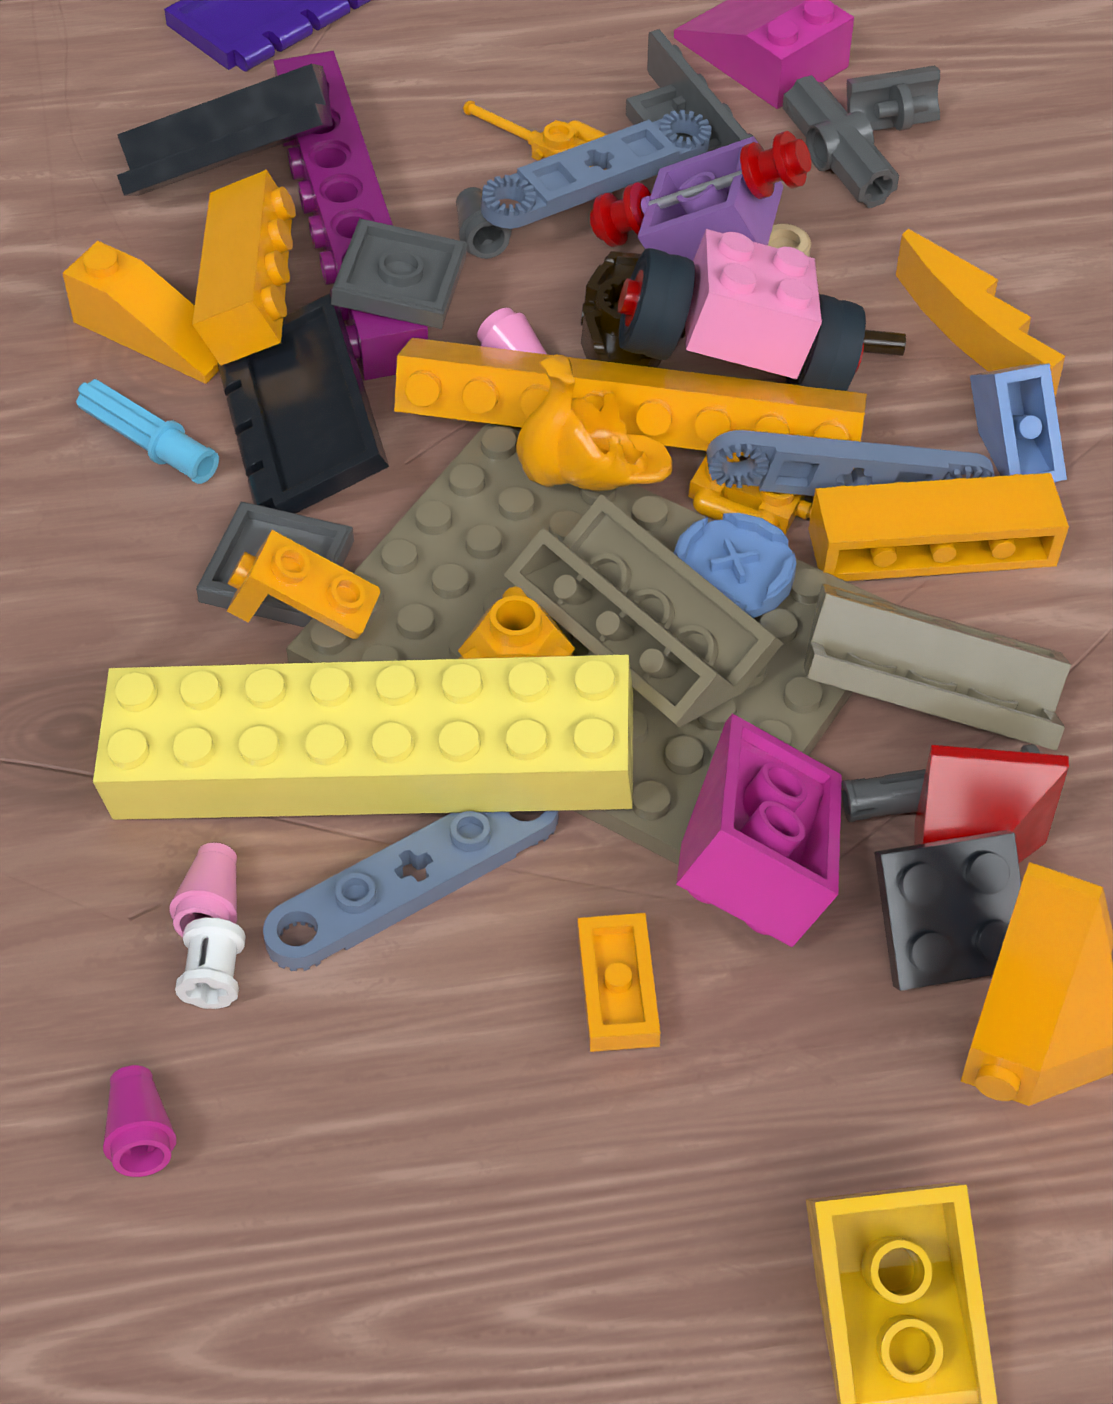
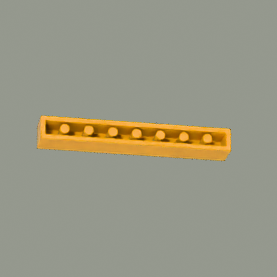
M411 338L397 355L394 411L522 428L525 421L542 404L549 393L551 383L548 376L539 368V362L549 354ZM568 357L572 364L575 380L572 399L584 398L587 402L593 403L596 409L600 410L603 406L604 394L606 392H614L620 419L626 423L627 434L644 435L663 443L664 446L707 451V447L713 439L723 433L735 430L861 442L867 398L866 393Z

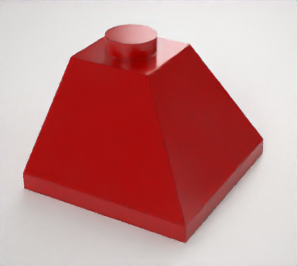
M931 745L915 817L914 845L1007 830L1015 833L1018 862H1022L1047 842L1068 772L1069 756Z

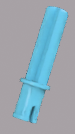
M93 379L88 384L83 382L79 386L78 391L80 394L76 400L78 407L147 450L148 456L153 462L159 465L167 463L187 475L197 484L208 481L214 475L219 464L218 453L186 435L183 426L174 420L163 421L97 379Z

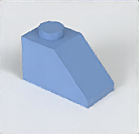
M1050 363L1021 365L970 375L978 432L1000 476L1051 473L1054 482L1067 480Z

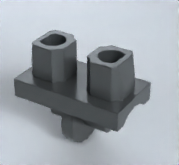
M934 65L847 79V113L861 111L867 117L873 131L893 127L901 131L910 129L913 124L940 120L938 103L940 69Z

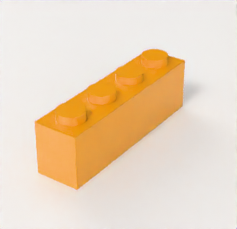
M267 169L212 191L209 194L192 325L221 366L281 343L283 317L287 316L285 303L286 283L290 282L288 269L289 250L293 248L291 226L292 218L296 216V210L287 189L283 186L278 188Z
M1051 473L815 488L808 527L818 569L822 570L823 573H829L844 581L1057 567L1069 529Z

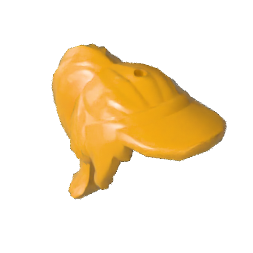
M558 354L548 355L539 362V368L548 376L551 383L549 393L542 404L525 421L516 444L518 460L522 464V468L529 480L545 487L571 484L584 490L600 492L613 490L618 487H626L630 484L661 482L671 475L673 461L663 443L644 435L627 434L626 423L620 419L614 392H606L604 394L603 406L598 410L594 407L593 403L587 402L584 398L572 399L575 380L572 364L568 357Z

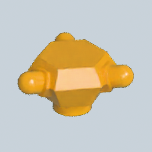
M513 586L503 593L502 599L495 602L485 612L458 649V652L461 654V657L458 659L574 656L572 652L575 647L543 607L530 599L521 588Z

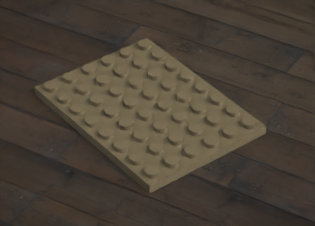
M486 423L353 572L380 589V595L359 638L352 639L312 618L286 648L288 663L458 659L461 657L458 649L485 612L495 602L502 599L503 593L508 588L515 586L504 574L541 528L544 527L559 540L563 541L601 494L671 552H674L682 533L694 522L707 517L635 484L600 492L584 490L571 484L555 485L553 487L537 484L529 480L522 468V464L518 460L516 444L520 432L505 425ZM796 559L795 579L789 596L774 610L753 618L778 638L783 645L745 691L679 727L632 687L633 808L573 811L679 865L681 842L724 724L732 713L809 756L853 693L852 691L810 680L806 677L804 661L822 583L882 601H889L829 573H823L822 570ZM553 619L575 647L572 652L574 656L595 655Z

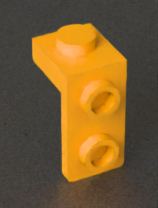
M271 530L256 555L253 556L244 551L234 568L227 584L237 590L227 612L249 623L269 594L352 639H358L366 627L380 595V589L369 581L282 534Z

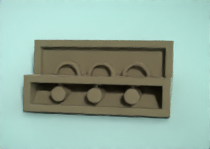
M602 494L563 541L542 527L504 574L509 581L516 587L521 588L530 599L543 607L553 619L595 655H629L632 687L679 727L743 693L783 645L778 638Z
M822 583L804 661L807 679L1056 751L1065 728L1056 715L1055 710L1071 664L1061 652Z

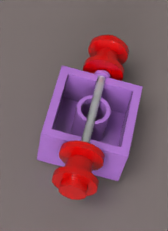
M784 131L775 135L772 148L764 150L753 136L660 168L652 194L645 185L636 182L625 188L623 199L618 200L612 193L598 195L590 212L592 230L597 238L613 248L624 245L628 240L629 231L633 230L638 235V239L645 249H658L668 254L687 257L692 261L695 258L706 229L720 233L737 232L745 235L753 242L768 245L784 187L781 181L791 189L805 184L807 172L811 170L812 166L809 149L802 139H796L791 132Z

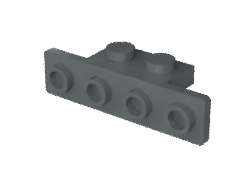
M660 29L649 32L647 70L660 88L626 99V116L632 124L635 125L646 120L654 122L662 119L665 114L670 115L671 111H676L679 114L680 110H685V114H689L691 110L695 112L694 116L701 114L703 120L707 119L709 125H711L712 133L707 152L753 137L752 134H747L736 121L729 106L721 103L709 89L705 78L700 73L697 74L688 64L679 47L675 44L672 45ZM676 133L677 139L682 136L683 141H686V137H690L692 141L693 136L685 133Z

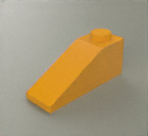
M97 240L62 273L74 323L204 384H207L218 373V361L192 325L195 305L142 260Z

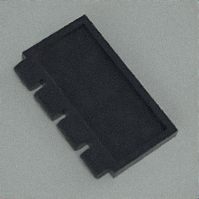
M330 293L283 317L281 343L222 366L219 363L217 364L224 392L227 396V404L234 431L238 436L237 442L245 473L248 477L253 504L296 514L389 467L340 307L331 305L332 296Z

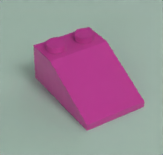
M726 0L674 29V39L768 104L779 109L783 106L784 94L794 86L797 79L812 75L817 82H824L848 68L854 16L829 0Z
M732 713L724 724L681 842L676 885L687 890L698 901L713 904L741 919L754 931L763 935H770L793 947L839 893L842 775Z

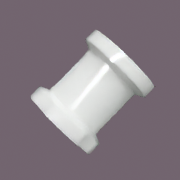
M220 918L196 919L186 925L183 934L184 945L188 948L185 972L177 978L175 987L176 995L183 1002L200 1008L218 1009L229 1006L231 1002L238 998L239 986L233 976L236 955L242 952L246 939L245 932L239 925Z

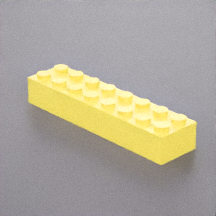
M629 655L109 668L93 783L113 820L462 813L466 811L514 812L632 809L633 689Z

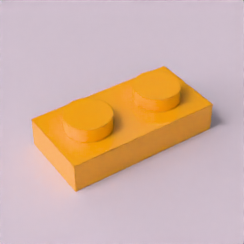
M646 913L577 918V934L590 1052L660 1047L661 1032Z

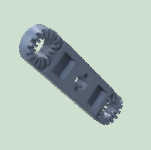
M680 110L679 114L676 111H671L670 115L665 114L662 119L651 122L646 120L517 168V173L504 175V178L496 176L494 181L491 179L487 181V185H484L482 190L481 213L489 223L501 228L512 229L528 225L593 200L598 195L611 193L630 184L658 175L660 168L706 153L709 149L712 133L711 125H709L707 119L703 120L701 114L694 116L695 112L691 110L689 114H685V110ZM676 133L689 134L693 136L692 141L690 137H686V141H683L682 136L677 139ZM512 199L519 203L515 204V208H513V204H509V208H506V204L503 203L500 206V201L498 200Z
M747 430L729 431L717 436L710 442L706 452L709 474H711L712 480L716 479L717 484L720 486L723 483L728 488H731L732 484H736L737 488H743L742 485L759 486L760 491L814 496L815 488L949 480L962 478V475L970 478L971 474L973 478L995 476L991 461L986 456L978 453ZM741 452L744 453V457H748L750 454L748 459L741 462L727 461V456L732 459L733 453H736L737 457L741 456Z
M466 811L450 813L275 907L268 914L263 926L265 946L270 959L273 962H277L278 966L283 969L289 967L290 971H297V968H303L306 971L314 964L317 967L321 964V960L327 959V957L341 949L348 950L511 861L522 850L537 845L541 840L545 842L549 835L554 834L556 830L559 811H544L540 817L532 821L517 820L509 812ZM412 864L417 870L425 868L426 879L418 882L411 875L404 877L403 867ZM297 922H300L303 926L308 923V927H314V930L317 932L310 942L301 946L285 944L280 940L279 936L283 935L284 928L286 930L289 929V924H292L294 927L297 926Z

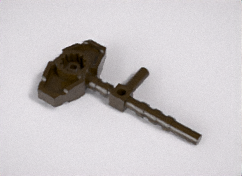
M611 251L605 257L603 264L597 267L588 281L581 316V345L587 359L658 368L662 360L650 358L644 354L631 353L621 349L619 346L621 313H618L619 298L624 282L627 278L631 279L641 254ZM685 326L680 338L685 337ZM865 330L864 352L904 355L906 346L905 333Z

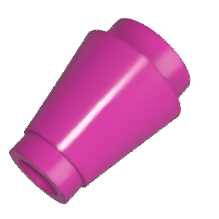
M139 1065L125 1066L115 1071L110 1077L103 1152L107 1159L112 1162L114 1169L122 1175L143 1177L162 1170L170 1162L171 1152L176 1145V1135L153 1081L152 1072L148 1068Z

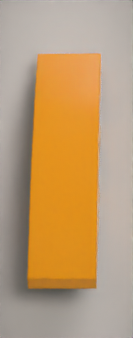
M907 229L901 236L896 277L920 309L959 349L988 372L1021 365L1050 363L1054 395L1056 397L1065 355L1028 335L1031 317L995 297L998 279L914 231Z

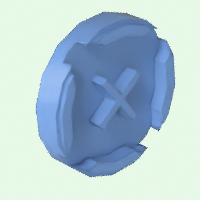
M724 513L723 520H714L709 523L708 517L694 522L680 535L673 552L752 618L777 608L789 596L795 579L797 564L795 553L793 554L792 550L788 547L789 540L782 530L763 518L743 513Z

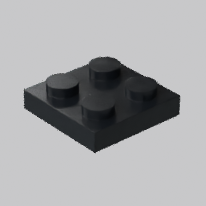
M1003 830L875 851L874 855L893 987L902 991L993 975L1021 887L1015 833Z

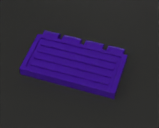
M180 0L165 8L164 12L167 26L226 69L230 70L237 66L246 72L273 57L275 50L282 52L312 35L313 28L320 30L349 14L350 7L357 9L372 0Z

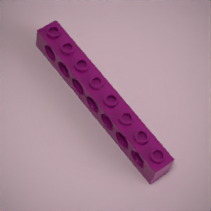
M333 50L273 60L275 77L311 63L323 66L326 75L333 126L282 144L283 147L292 146V148H287V154L293 180L302 179L301 182H298V193L303 214L313 213V216L308 217L314 249H324V252H319V259L325 285L335 283L359 219L393 226ZM340 307L343 319L347 323L348 336L355 358L358 359L364 381L396 375L397 355L411 338L428 340V327L425 325Z

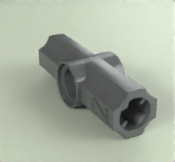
M812 75L797 79L794 86L784 94L783 109L805 135L806 145L814 166L819 171L832 169L858 202H863L867 208L884 204L887 197L897 190L899 174L874 145L873 130L867 117L861 111L847 113L823 82H817Z

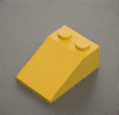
M950 1182L806 1199L815 1276L838 1404H998L967 1185Z

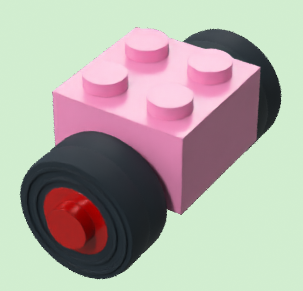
M706 229L693 261L680 255L668 254L665 251L654 248H646L636 263L631 279L627 278L624 282L619 298L618 313H621L619 325L620 348L631 353L644 354L647 357L658 360H667L672 355L685 326L686 350L786 376V384L847 391L863 357L866 327L864 308L850 301L838 300L835 297L819 294L815 258L808 257L803 252L792 247L775 248L753 242L745 235L737 232L720 233Z

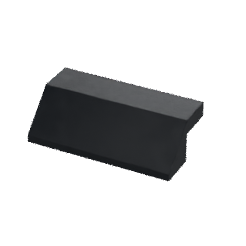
M311 63L117 134L130 169L117 175L124 196H139L333 126L327 80L323 66Z

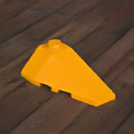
M1031 862L1028 863L970 1046L961 1082L975 1086L982 1094L994 1100H1013L1030 1106L1113 1074V960L1111 955L1113 949V930L1102 886Z

